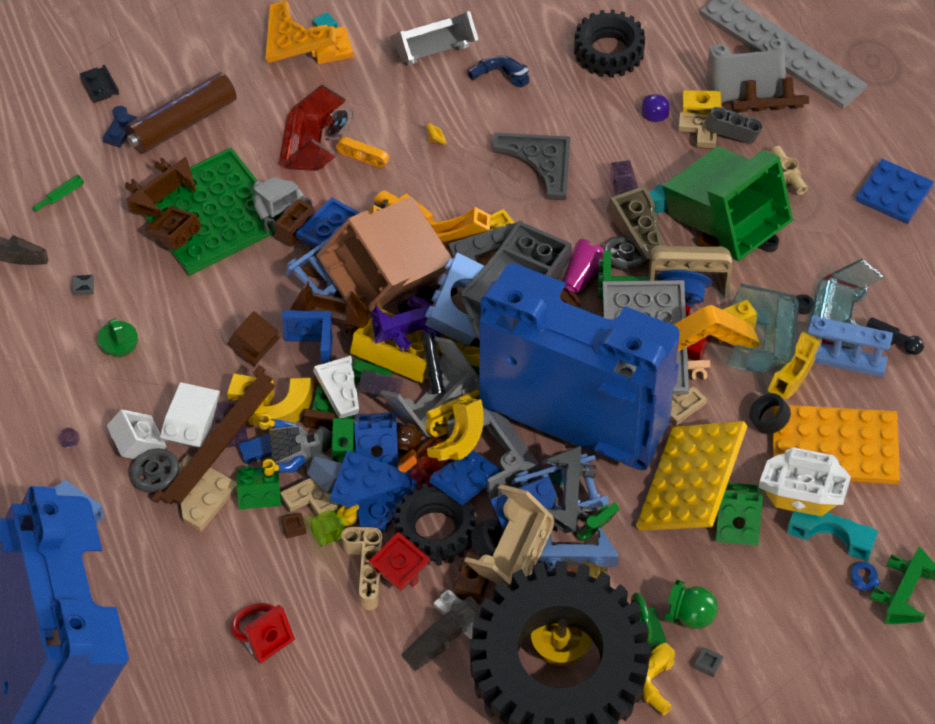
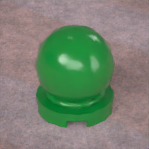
M676 579L668 600V604L671 606L669 612L665 613L664 621L673 624L675 619H679L684 626L690 629H703L709 626L718 615L719 606L715 596L711 591L700 586H692L686 589L685 582Z

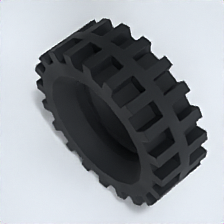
M600 10V14L590 13L589 19L584 17L582 24L578 23L577 31H575L574 55H576V61L581 62L583 69L589 68V73L598 72L599 77L609 74L610 78H614V74L618 73L620 76H625V71L633 72L634 66L639 67L640 61L644 58L645 30L644 28L641 29L639 21L634 22L632 15L626 17L623 11L620 14H616L615 10H611L610 13ZM615 38L622 41L627 48L622 52L613 54L597 51L592 45L599 39Z
M427 483L422 484L421 490H417L415 487L412 488L411 495L404 494L402 496V504H397L396 513H394L395 534L397 532L402 534L428 556L430 561H437V566L442 565V560L448 559L449 563L454 562L455 555L461 558L464 556V549L469 550L471 548V534L475 526V509L473 505L470 506V500L461 505L436 486L428 487ZM442 513L453 520L455 529L446 538L431 540L420 536L415 526L418 519L426 514Z

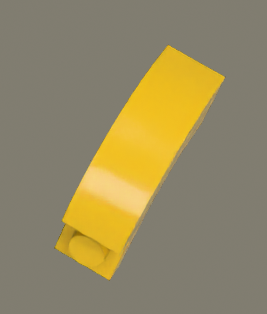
M802 332L790 359L780 371L775 372L767 391L780 395L784 400L790 398L803 383L816 360L815 355L822 340Z
M290 378L289 393L286 398L275 405L259 406L248 420L249 425L259 426L260 422L267 423V421L259 419L261 414H268L271 420L279 419L292 423L298 422L304 416L305 410L310 408L312 402L313 387L311 378Z
M467 398L452 404L455 416L454 430L445 442L427 449L428 457L437 458L439 461L447 459L461 460L475 448L480 439L484 422L481 399Z

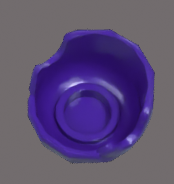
M652 94L643 99V118L652 122H660L668 118L670 104L665 96Z

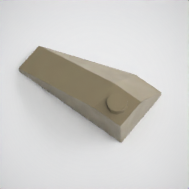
M642 186L611 197L607 212L615 226L634 245L642 257L649 261L651 249L657 245H663L658 230V219L654 211V200L646 187Z

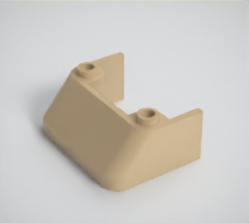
M657 245L651 249L649 281H654L655 271L724 272V297H729L732 257L727 248Z
M500 484L499 489L508 497L503 511L509 522L493 557L483 555L479 560L466 557L464 561L479 575L497 584L502 581L508 586L511 584L512 574L522 569L525 576L532 574L533 565L537 564L554 527V517L528 491Z

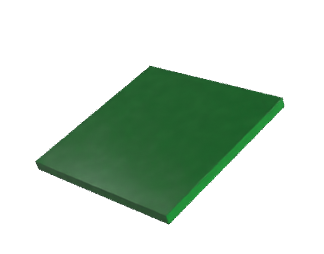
M232 148L190 167L195 183V193L190 188L180 185L179 188L155 204L161 209V214L170 206L194 213L202 225L199 233L187 239V243L176 250L168 248L188 276L275 234L271 226H268V234L264 232L263 226L265 222L260 219L253 203V186L258 180ZM281 212L274 217L269 216V219H273L276 222L284 213ZM143 215L149 224L158 218Z

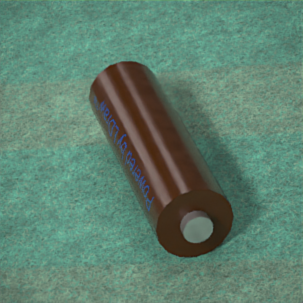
M218 72L125 126L128 142L140 154L155 148L236 101L237 95L232 82L224 73Z

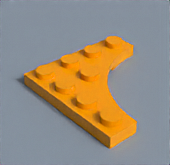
M287 0L270 4L265 56L268 63L336 44V29L334 26L312 28V30L305 29L302 25L292 20Z

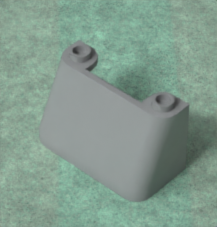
M784 38L770 40L767 43V51L732 55L729 48L725 45H710L706 74L710 91H721V103L744 99L745 81L756 80L757 97H778L783 95L782 78H786V45Z

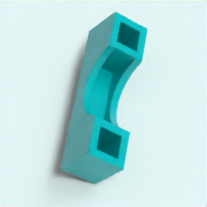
M794 511L787 534L804 540H808L820 533L833 534L845 543L849 556L866 562L869 561L878 536V530L867 525L855 523L847 518L835 516L830 512L820 517Z

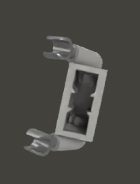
M272 177L263 183L257 181L253 186V203L260 219L265 222L263 230L267 234L269 233L268 226H271L275 231V221L269 219V216L274 217L290 208L297 199L312 206V200L304 198V194L293 181Z

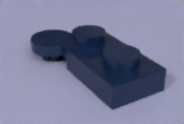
M116 106L112 110L115 119L102 138L103 143L121 148L127 138L125 126L136 120L137 117L128 114L126 107Z

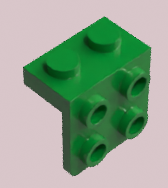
M246 466L237 470L239 510L281 506L279 473L274 471V474L267 476L264 473L265 468L263 466L259 468Z

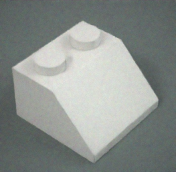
M121 409L107 425L122 457L137 459L148 450L165 449L167 447L165 442L160 439L161 434L151 415Z

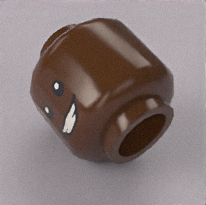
M405 423V425L397 427L398 453L405 455L412 448L416 451L418 450L422 434L416 425Z

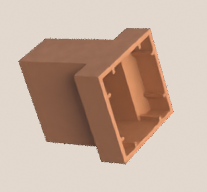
M412 196L372 214H369L366 210L348 218L316 255L342 297L346 299L348 293L352 291L368 307L371 313L376 305L381 309L385 304L437 280L447 270L445 265L448 259L452 258Z

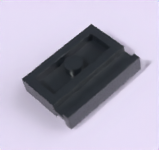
M102 65V68L99 69L96 67L80 73V78L94 103L108 99L113 94L119 95V89L105 65Z

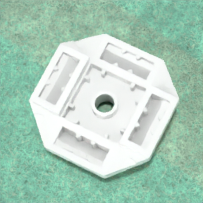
M792 447L786 450L785 454L777 455L767 460L760 479L759 488L765 491L776 508L822 517L837 505L844 504L851 477L839 465V461L834 455Z

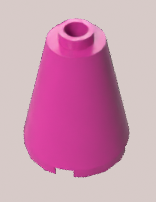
M586 239L577 241L562 282L566 283L563 291L567 292L569 290L577 295L598 276L599 259H603V251H605L597 244L593 247L589 244L590 241Z

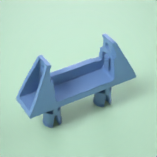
M598 528V544L553 545L550 534L537 564L544 563V566H547V571H554L556 561H566L567 566H579L580 563L590 566V576L595 578V574L599 576L600 572H603V566L617 567L618 553L601 528Z

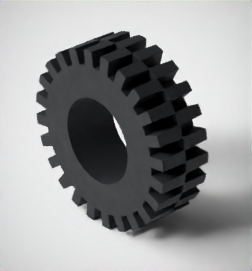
M556 561L554 571H546L544 563L533 565L532 575L525 576L522 569L512 574L511 584L508 586L501 581L494 588L493 599L485 598L483 601L480 617H475L472 627V639H470L471 678H474V690L477 698L484 700V710L490 718L496 715L499 718V724H618L621 719L626 721L633 712L634 704L636 702L639 703L643 693L649 668L651 644L647 642L649 634L648 625L646 622L640 621L641 609L636 601L631 604L628 603V591L621 584L616 589L610 587V576L602 571L597 579L589 576L590 566L579 563L577 572L567 571L566 561ZM560 619H565L568 625L577 627L585 632L595 643L601 659L597 670L591 677L578 685L567 688L550 687L533 679L522 666L518 655L520 646L529 634L542 626L557 624Z

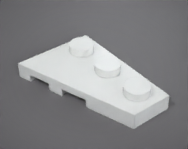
M351 356L314 366L313 370L338 418L358 414L359 411Z

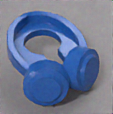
M860 562L854 565L851 578L853 581L852 586L855 589L870 591L874 590L875 586L878 587L881 582L878 579L877 570L873 565L867 562ZM862 568L870 571L867 584L863 582V577H860L858 571Z

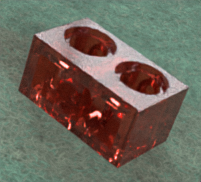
M426 449L423 452L425 458L419 457L417 459V463L412 466L414 470L409 476L420 486L427 483L428 487H433L434 485L430 483L431 476L453 459L439 461L437 458L428 457Z

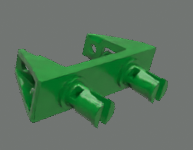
M918 546L912 560L906 561L894 554H891L890 559H888L887 567L904 573L897 592L890 594L875 586L874 592L871 594V600L888 606L884 624H908L924 621L926 613L919 612L913 606L907 604L920 577L935 580V563Z

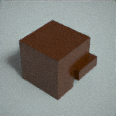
M253 311L235 330L227 345L255 367L280 337L277 335L278 330Z

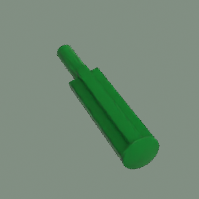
M77 174L48 193L46 199L32 207L33 211L37 212L49 203L51 205L83 185L84 181L81 176Z

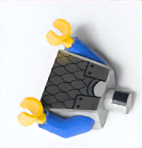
M268 414L260 415L259 419L265 420L267 423L260 422L259 427L263 430L268 429L269 426L272 427L269 430L272 460L266 459L263 462L264 473L267 476H271L274 474V471L277 473L296 472L304 462L310 460V447L320 444L317 433L309 435L298 424L279 419L271 420Z

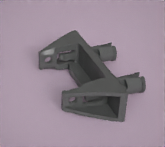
M580 446L542 460V463L565 468L563 510L547 509L554 517V525L563 533L576 531L577 518L587 520L588 517L593 515L585 512L594 511L593 507L578 506L579 477L594 479L597 475L588 471L597 469L596 465L580 464Z

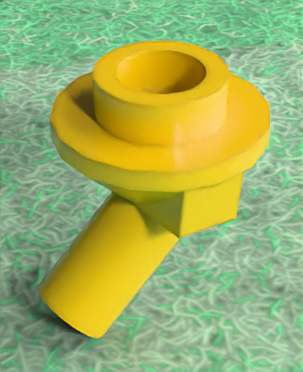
M357 504L350 508L346 506L340 507L337 512L338 521L345 526L354 524L358 518L357 510L359 505Z

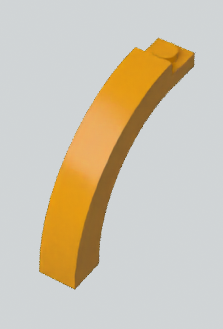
M373 205L369 208V214L377 212L382 208ZM474 207L459 217L429 223L443 245L447 247L449 243L489 231L490 214Z

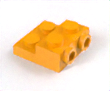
M327 25L311 27L309 30H312V28H324ZM345 26L335 28L336 44L311 51L312 58L316 57L317 64L354 57Z

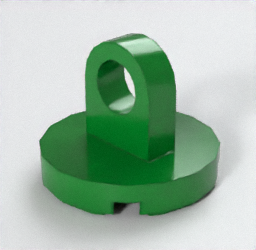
M114 318L102 327L98 333L97 340L100 350L104 354L122 357L134 351L138 342V334L132 324L118 321L117 318Z

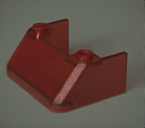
M321 84L292 107L286 118L279 165L285 169L318 171L334 159L337 154L320 144L322 131L326 126L332 124L334 110L342 105L346 99Z

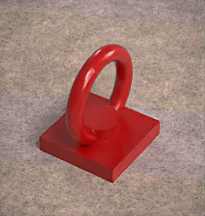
M268 603L249 605L241 609L231 621L230 630L232 635L240 641L249 642L254 657L260 664L295 640L284 608L279 604L277 606ZM255 612H267L243 628L245 633L239 630V624L246 616Z

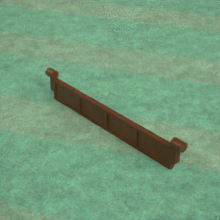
M259 365L253 372L256 380L166 491L163 493L157 490L152 497L153 501L158 503L162 499L171 505L174 501L179 504L184 501L275 388V385L271 383L272 378L264 374L265 369Z

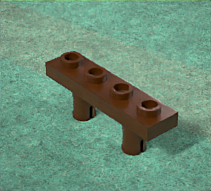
M793 77L782 78L783 95L764 98L757 97L756 80H746L745 98L731 100V108L737 109V112H747L748 108H755V111L767 110V107L785 109V106L792 105L793 108H803L804 104H809V96L794 94Z

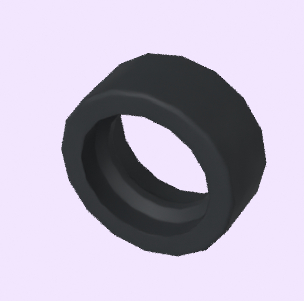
M775 393L760 396L752 404L749 411L751 422L764 434H773L780 431L786 426L791 416L788 404L780 395ZM773 406H779L778 412L773 418L761 421L762 415L766 410Z
M485 520L475 525L472 529V543L478 555H490L493 557L503 535L497 520ZM488 534H489L490 537L492 538V541H493V543H494V547L492 546V544H491L490 541H489Z

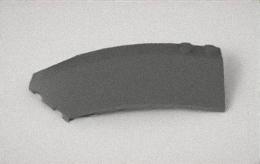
M518 221L489 263L463 290H460L475 337L480 339L481 298L490 283L498 280L508 264L516 263L557 279L571 258V243ZM513 318V329H514V327L516 326V324H517V322H518V320H517V319H514V318Z

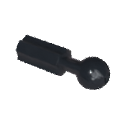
M870 318L866 325L868 328L892 332L891 345L896 343L904 347L906 352L911 355L920 354L924 349V342L919 336L904 335L900 333L899 328L876 318Z

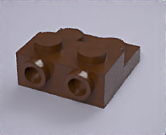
M170 206L144 230L147 236L160 240L162 246L176 250L187 243V239L191 236L198 234L202 225L196 214Z

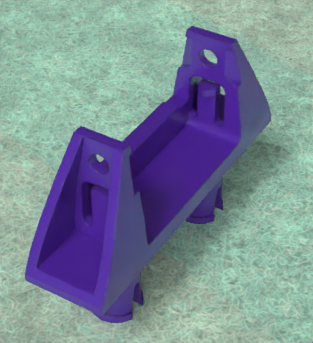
M411 295L406 303L411 308V311L394 315L391 318L376 305L371 313L375 343L393 339L402 352L404 349L408 350L412 345L405 336L406 334L424 330L425 333L434 332L435 337L440 338L442 333L425 325L427 321L425 314L429 306H433V304Z

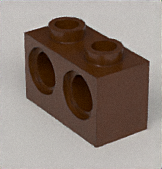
M297 199L274 223L276 239L292 247L299 240L296 238V232L314 215V207Z

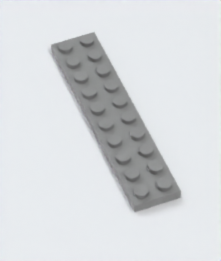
M712 0L700 10L701 17L755 52L767 51V43L770 40L784 38L786 45V72L841 109L848 106L867 88L865 82L738 0Z

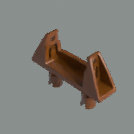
M184 157L173 166L166 162L164 158H160L161 163L156 161L154 167L162 172V174L143 187L133 178L131 183L126 182L125 189L132 193L131 196L126 198L128 211L140 215L159 217L161 209L155 204L179 188L180 185L190 188L195 193V183L187 158Z
M306 281L290 310L296 311L314 310L331 312V321L344 323L345 332L348 333L350 330L351 335H354L358 327L364 328L371 317V311L352 291L348 293L346 299L313 293L309 281Z

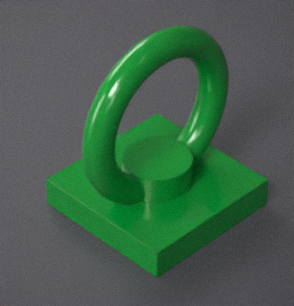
M635 592L631 596V603L636 601L641 609L640 621L646 622L648 625L649 634L647 642L651 644V651H653L657 646L667 643L656 608H647L643 596Z

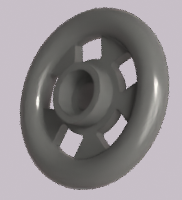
M625 236L609 240L603 248L605 251H611V265L617 268L634 269L647 262L642 256L636 255L638 251Z
M166 449L148 450L142 453L131 467L130 476L132 483L136 488L144 492L161 491L167 488L177 477L179 463L176 456ZM158 457H164V462L157 461ZM148 460L149 462L143 468L142 464ZM166 467H171L169 474H164ZM145 474L147 479L141 481L139 477ZM161 479L159 483H152L153 480Z

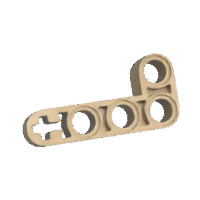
M348 527L342 532L343 550L347 554L362 555L359 583L360 605L365 610H374L379 605L381 574L369 565V559L383 547L382 533L379 529L372 527Z

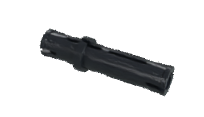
M435 333L421 334L428 366L427 377L430 379L432 395L445 393L442 380L443 370H441Z

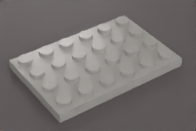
M684 280L603 282L604 318H617L624 306L674 325L686 318ZM687 348L677 352L676 363L679 364L673 394H689ZM619 360L613 372L631 378L636 367Z

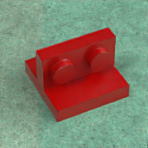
M397 532L369 560V565L401 592L408 584L414 587L419 582L418 573L430 562V558L402 534Z

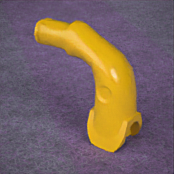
M667 643L660 644L652 651L643 689L645 702L654 706L663 716L671 710L672 705L659 694L660 691L651 681L663 670L668 671L674 664L675 651Z

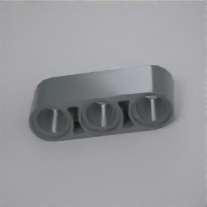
M720 107L712 108L704 122L705 127L709 131L746 143L755 142L763 128L762 123L755 118Z

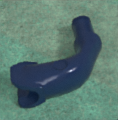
M509 56L482 59L476 66L467 70V75L472 81L484 73L487 74L498 69L506 73L510 81L517 87L522 88L529 83V76L527 75L529 72L528 66L521 65Z

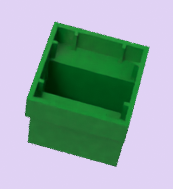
M717 146L663 185L670 217L718 238L720 247L727 248L732 259L738 262L794 221L780 157L765 150L748 159Z

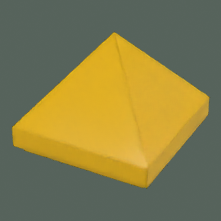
M428 123L427 142L445 145L446 139L441 129Z

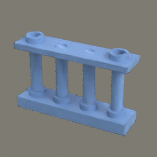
M341 227L336 228L331 233V237L299 260L293 259L287 264V270L284 275L288 277L295 273L304 285L306 281H309L313 293L332 297L337 295L339 290L323 265L316 258V255ZM307 262H310L328 283L327 288L323 291L318 289L301 269Z
M812 316L808 334L814 335V337L822 340V337L834 339V345L821 342L815 355L816 360L814 363L884 377L888 357L882 356L883 350H890L892 332ZM842 342L855 344L854 350L843 348ZM862 347L875 348L874 354L862 352Z
M587 453L582 454L580 464L589 465L588 463L596 459L595 455L588 457ZM555 466L531 474L528 471L516 474L517 478H514L511 482L512 485L521 483L523 487L529 484V480L539 477L542 479L549 476V474L559 471L564 482L565 468ZM584 477L590 497H588L589 501L583 503L578 500V506L598 509L605 504H610L607 495L601 497L597 493L594 480ZM555 499L552 509L563 510L560 505L558 506Z

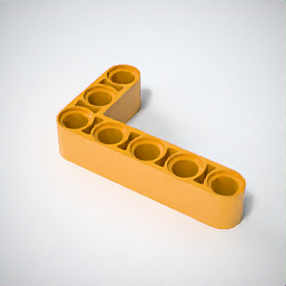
M712 305L703 307L674 324L680 331L677 352L708 335L717 337L745 351L755 349L760 345L752 324Z

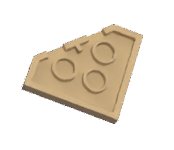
M187 455L181 461L177 476L192 459L191 456ZM209 468L181 503L184 523L202 532L237 490V482Z

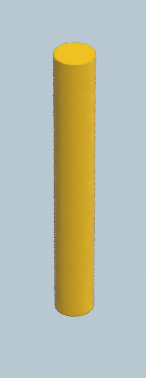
M476 389L426 412V416L428 419H432L452 410V404L467 398L476 399L480 397V391Z

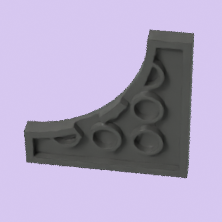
M494 133L493 152L509 154L525 161L539 173L544 181L547 199L566 200L570 137Z

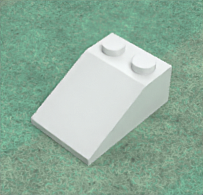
M180 382L165 417L160 439L166 443L199 450L209 437L220 391Z

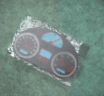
M353 108L335 111L325 136L326 141L338 143L341 137H346L354 117Z

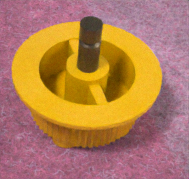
M560 619L557 624L542 626L531 633V641L535 650L545 661L555 666L575 664L576 661L587 653L592 644V639L585 632L577 627L568 625L565 619Z

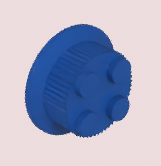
M686 270L662 271L656 277L657 281L684 280L685 305L693 308L694 304L704 301L705 289L712 286V279L708 276Z

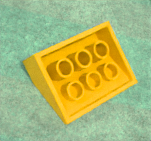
M380 309L383 313L385 312L390 318L395 315L383 309ZM372 318L368 320L364 328H359L354 332L350 354L357 356L359 359L370 361L376 366L389 369L395 374L411 378L415 382L423 383L428 378V366L421 334L425 333L424 330L406 334L405 336L412 345L408 350L404 349L402 352L393 339L375 343ZM442 334V336L440 337V338L452 340V338H450V337H448V336H446V335H444V334ZM437 347L438 356L440 358L443 354Z

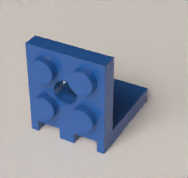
M314 310L283 311L284 341L321 342V364L331 362L333 346L332 313Z
M396 413L356 414L354 422L356 453L398 467ZM375 445H379L383 449L382 454L379 456H374L370 451Z

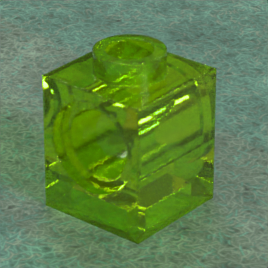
M334 510L310 519L312 533L320 547L342 538L345 524L341 516L337 517Z

